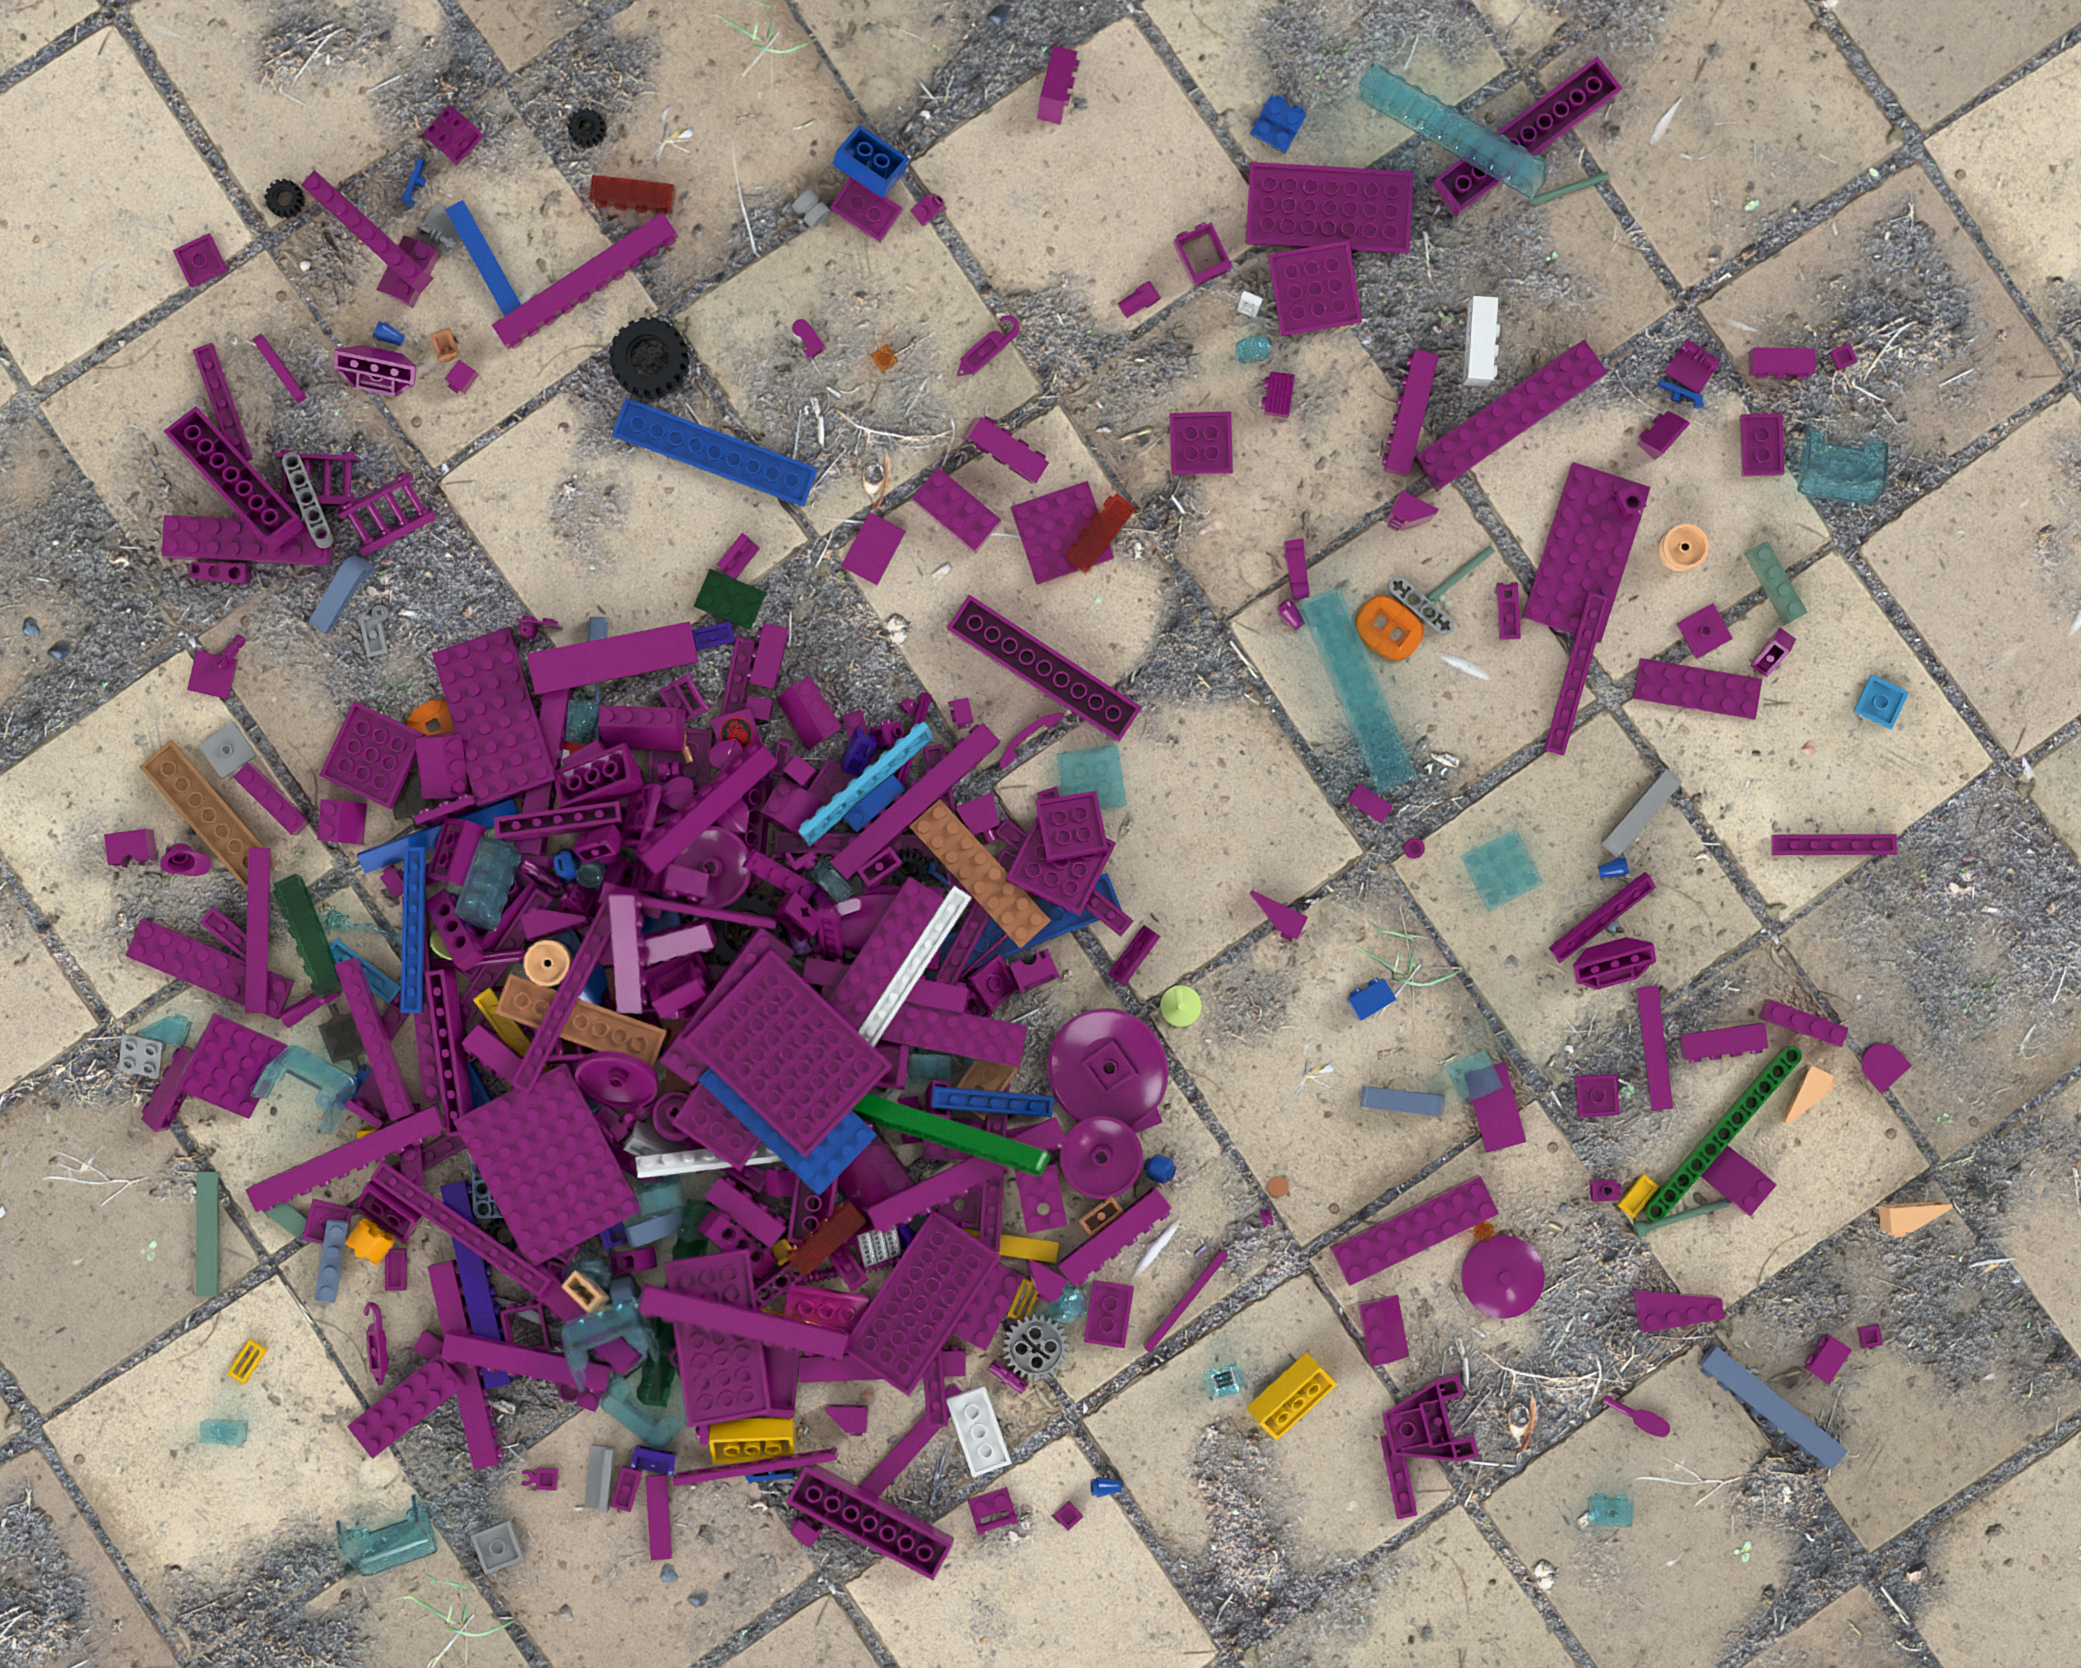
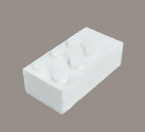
M1473 296L1468 303L1463 385L1487 387L1497 376V365H1494V360L1498 356L1499 346L1495 345V341L1500 333V324H1497V297Z

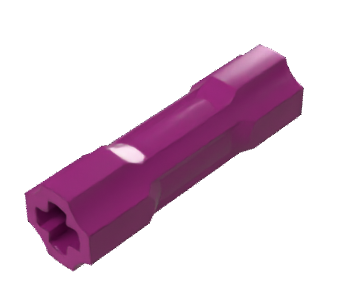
M330 980L304 999L278 1013L284 1025L290 1028L324 1004L342 995L336 983Z

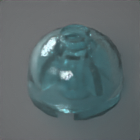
M1068 1281L1057 1302H1050L1048 1311L1051 1312V1315H1048V1317L1064 1325H1069L1082 1319L1087 1312V1301L1083 1290L1076 1285L1073 1286Z

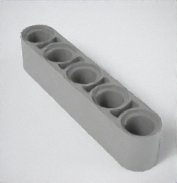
M294 452L287 453L282 459V464L309 532L318 547L328 548L333 543V535L306 468L298 454ZM298 462L295 467H289L291 463ZM299 480H305L302 485H296ZM306 498H312L309 503H303ZM313 516H319L316 521H310ZM326 533L325 538L318 539L320 534Z
M1667 768L1664 769L1603 839L1601 845L1617 858L1676 791L1682 781Z

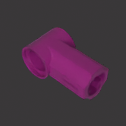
M1147 281L1140 285L1134 293L1118 302V306L1123 315L1128 319L1143 308L1154 305L1161 297L1151 281Z

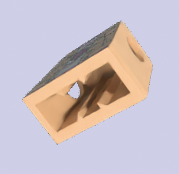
M574 1271L562 1285V1288L590 1313H600L611 1299L595 1281L577 1271ZM581 1284L583 1288L579 1290L578 1287Z

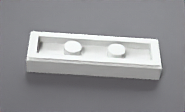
M1243 291L1237 310L1256 318L1263 298Z

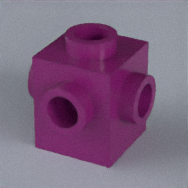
M892 719L880 722V726L870 729L877 742L875 749L886 747V750H891L895 747L894 744L901 737L905 738L901 721L892 723Z

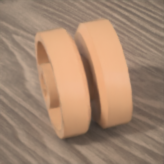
M1682 524L1675 526L1663 535L1659 542L1658 553L1660 560L1667 568L1672 571L1685 572L1695 568L1704 561L1708 554L1709 543L1707 536L1700 528L1691 524ZM1684 545L1686 550H1682L1681 547Z
M544 940L535 943L529 948L525 955L524 968L527 976L536 984L555 986L562 984L574 959L566 945L558 941ZM547 959L551 960L552 964L550 967H546L548 965Z

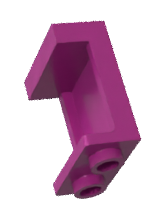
M876 1044L874 1048L893 1066L873 1087L905 1090L910 1045L901 1044V1047Z

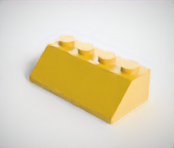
M1306 1352L1288 1370L1284 1371L1275 1382L1270 1384L1263 1393L1255 1398L1246 1409L1277 1441L1333 1390L1337 1384L1312 1356Z
M780 1417L739 1418L710 1424L709 1444L713 1465L734 1464L796 1454L794 1420Z

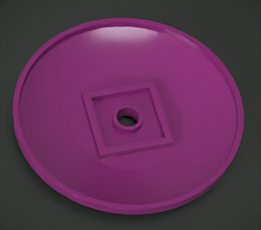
M1099 1008L1075 1016L1059 1030L1049 1049L1047 1074L1056 1100L1078 1122L1088 1117L1106 1115L1122 1120L1130 1127H1133L1148 1118L1161 1103L1168 1085L1169 1065L1161 1041L1145 1022L1125 1011ZM1107 1062L1115 1066L1114 1072L1111 1073L1106 1070L1105 1064Z

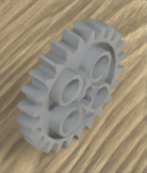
M1033 1312L1032 1318H1029L1027 1314H1024V1321L1017 1318L1018 1325L1011 1323L1012 1331L1006 1330L1009 1338H1003V1342L1008 1345L1003 1346L1002 1350L1008 1351V1353L1004 1355V1359H1010L1007 1363L1008 1367L1015 1365L1013 1368L1014 1373L1020 1370L1021 1378L1026 1373L1028 1374V1380H1031L1032 1375H1035L1037 1381H1039L1042 1374L1047 1379L1048 1372L1055 1375L1054 1368L1062 1369L1059 1362L1066 1363L1063 1355H1069V1351L1064 1348L1070 1345L1069 1342L1064 1340L1068 1338V1335L1061 1334L1065 1329L1064 1327L1057 1328L1059 1321L1056 1320L1052 1323V1316L1044 1319V1314L1041 1313L1040 1317L1036 1318V1314ZM1032 1328H1038L1041 1330V1333L1038 1336H1032L1029 1331ZM1022 1334H1025L1033 1344L1037 1345L1040 1343V1350L1049 1355L1050 1358L1047 1359L1037 1348L1033 1350L1031 1342L1023 1338ZM1049 1341L1056 1343V1347L1052 1350H1048L1045 1347V1344ZM1024 1343L1027 1348L1025 1351L1020 1352L1016 1350V1345ZM1034 1357H1040L1043 1361L1039 1365H1034L1031 1360Z

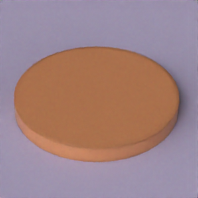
M1273 1177L1268 1183V1191L1274 1197H1282L1288 1191V1183L1282 1177Z

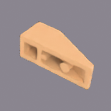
M1806 1065L1781 1121L1791 1123L1824 1097L1827 1092L1829 1093L1834 1085V1081H1832L1834 1076L1811 1065Z

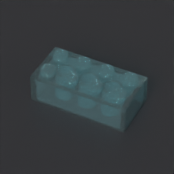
M481 836L454 914L474 927L496 931L522 854L502 840Z

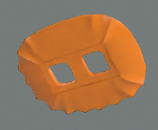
M1377 595L1368 599L1355 616L1354 629L1357 637L1373 652L1389 661H1402L1410 657L1422 641L1424 629L1420 619L1405 605L1389 596ZM1378 615H1382L1388 620V623L1382 630L1373 625V621ZM1394 627H1399L1404 631V636L1399 642L1394 641L1389 636Z
M430 700L414 709L407 719V726L426 734V736L455 731L447 703L443 700ZM436 718L441 728L434 733H430L426 723Z

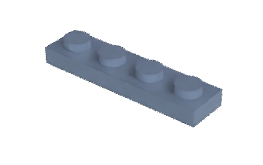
M327 1219L315 1301L331 1303L336 1301L348 1221Z

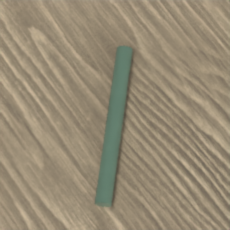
M1606 171L1530 198L1531 205L1534 206L1610 179L1609 173Z
M1488 546L1427 595L1426 598L1433 602L1495 552L1494 549Z

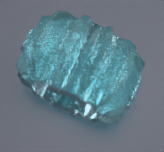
M1255 336L1238 341L1235 351L1239 362L1251 364L1269 358L1271 348L1268 338Z

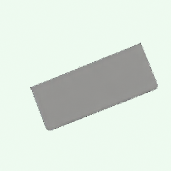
M636 1121L634 1124L633 1134L626 1141L623 1150L638 1157L690 1151L681 1143H670L662 1139L654 1128L640 1121Z
M598 1445L590 1447L585 1508L599 1509L598 1512L601 1513L609 1511L616 1447Z

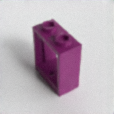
M1203 222L1195 226V230L1189 233L1187 231L1181 232L1174 239L1176 251L1194 288L1228 273L1232 269L1231 262L1212 222L1209 224ZM1208 234L1221 263L1195 275L1182 245Z
M692 960L648 982L651 1003L661 1018L706 995L704 989L706 983L702 977L704 973L699 965H694Z
M535 1299L525 1301L526 1305L517 1306V1303L505 1305V1309L500 1311L506 1342L515 1343L509 1314L538 1309L544 1343L530 1347L549 1351L553 1350L545 1305L542 1306Z

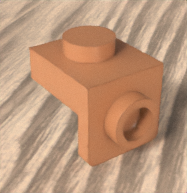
M450 327L430 334L438 361L444 360V362L454 360L455 356L458 355V348Z

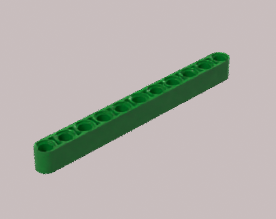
M1785 1046L1780 1049L1645 1204L1644 1214L1647 1218L1660 1221L1669 1213L1798 1065L1802 1058L1801 1051L1798 1048ZM1789 1050L1794 1052V1058L1791 1061H1788L1786 1058V1053ZM1778 1065L1781 1073L1775 1077L1772 1071ZM1762 1081L1767 1083V1089L1764 1092L1759 1090V1084ZM1751 1096L1754 1100V1104L1752 1107L1748 1108L1745 1104V1101L1748 1097ZM1735 1112L1740 1114V1120L1737 1123L1732 1121V1115ZM1721 1128H1725L1727 1131V1135L1723 1139L1718 1135ZM1708 1143L1713 1145V1151L1710 1154L1705 1152V1146ZM1694 1159H1698L1700 1162V1166L1696 1170H1693L1691 1167V1162ZM1684 1174L1686 1182L1683 1185H1679L1678 1177ZM1667 1190H1671L1673 1193V1197L1669 1201L1664 1199V1193ZM1657 1205L1659 1213L1656 1216H1652L1650 1210L1653 1206Z
M867 1093L851 1109L860 1119L1035 1176L1043 1175L1050 1155L1041 1149Z

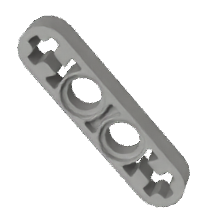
M1398 576L1390 580L1388 583L1389 592L1435 632L1445 636L1453 631V620L1408 581ZM1400 581L1403 590H1406L1407 587L1410 589L1404 598L1400 596L1403 594L1401 590L1395 591L1393 589V582L1398 583ZM1416 594L1419 598L1418 604H1409L1408 596ZM1431 607L1434 610V616L1426 618L1423 615L1424 608ZM1438 614L1442 616L1439 618L1442 623L1446 621L1449 623L1447 626L1449 630L1445 629L1442 631L1440 623L1436 622L1435 625L1432 623Z

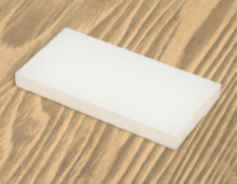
M985 1385L946 1398L972 1477L1012 1464Z

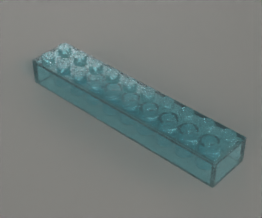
M1372 63L1359 81L1360 100L1529 199L1533 200L1546 182L1547 163L1542 157L1530 154L1521 145L1516 146L1506 136L1497 135L1487 125L1478 124L1469 115L1464 116L1454 106L1445 105L1435 95L1426 94L1419 86H1412L1407 83L1402 76H1395L1390 73L1386 67Z
M1340 587L1301 602L1300 608L1376 794L1418 778Z

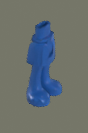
M561 849L554 858L555 871L565 885L570 881L575 882L579 877L583 878L584 874L583 867L575 866L581 860L571 849Z

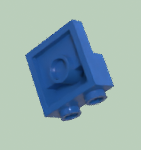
M1270 95L1250 135L1286 154L1302 126L1306 114H1304V109L1300 106L1293 105L1292 107L1286 104L1287 100L1282 96L1276 95L1274 97Z

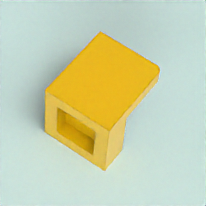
M787 1235L769 1248L773 1251L779 1266L798 1253L794 1245L787 1242Z

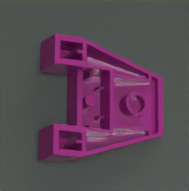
M1459 1372L1436 1377L1382 1413L1392 1455L1457 1462L1479 1457L1474 1432L1453 1436L1445 1400L1464 1395Z

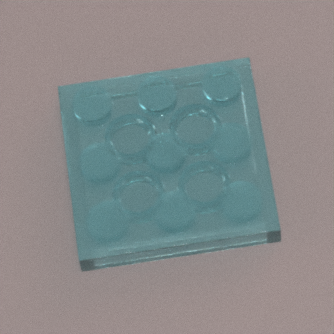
M1118 745L1057 754L1063 796L1096 791L1100 810L1127 806Z
M1517 829L1460 856L1488 912L1544 884Z

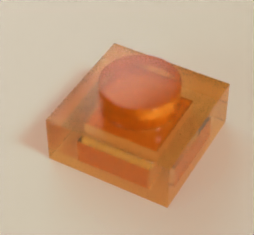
M888 344L870 354L881 373L899 362Z

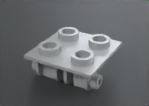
M435 202L424 222H420L417 225L416 229L418 232L415 237L451 257L461 238L445 211L446 207Z
M122 1033L119 1070L159 1079L162 1051L166 1049V1043H163V1040H151L150 1037L145 1038V1036H134L132 1033Z

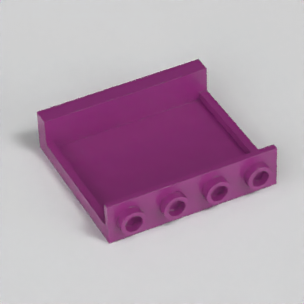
M761 1341L771 1413L758 1416L793 1419L796 1406L800 1350L795 1349V1352L783 1349L782 1345L775 1344V1347L764 1345L763 1341Z

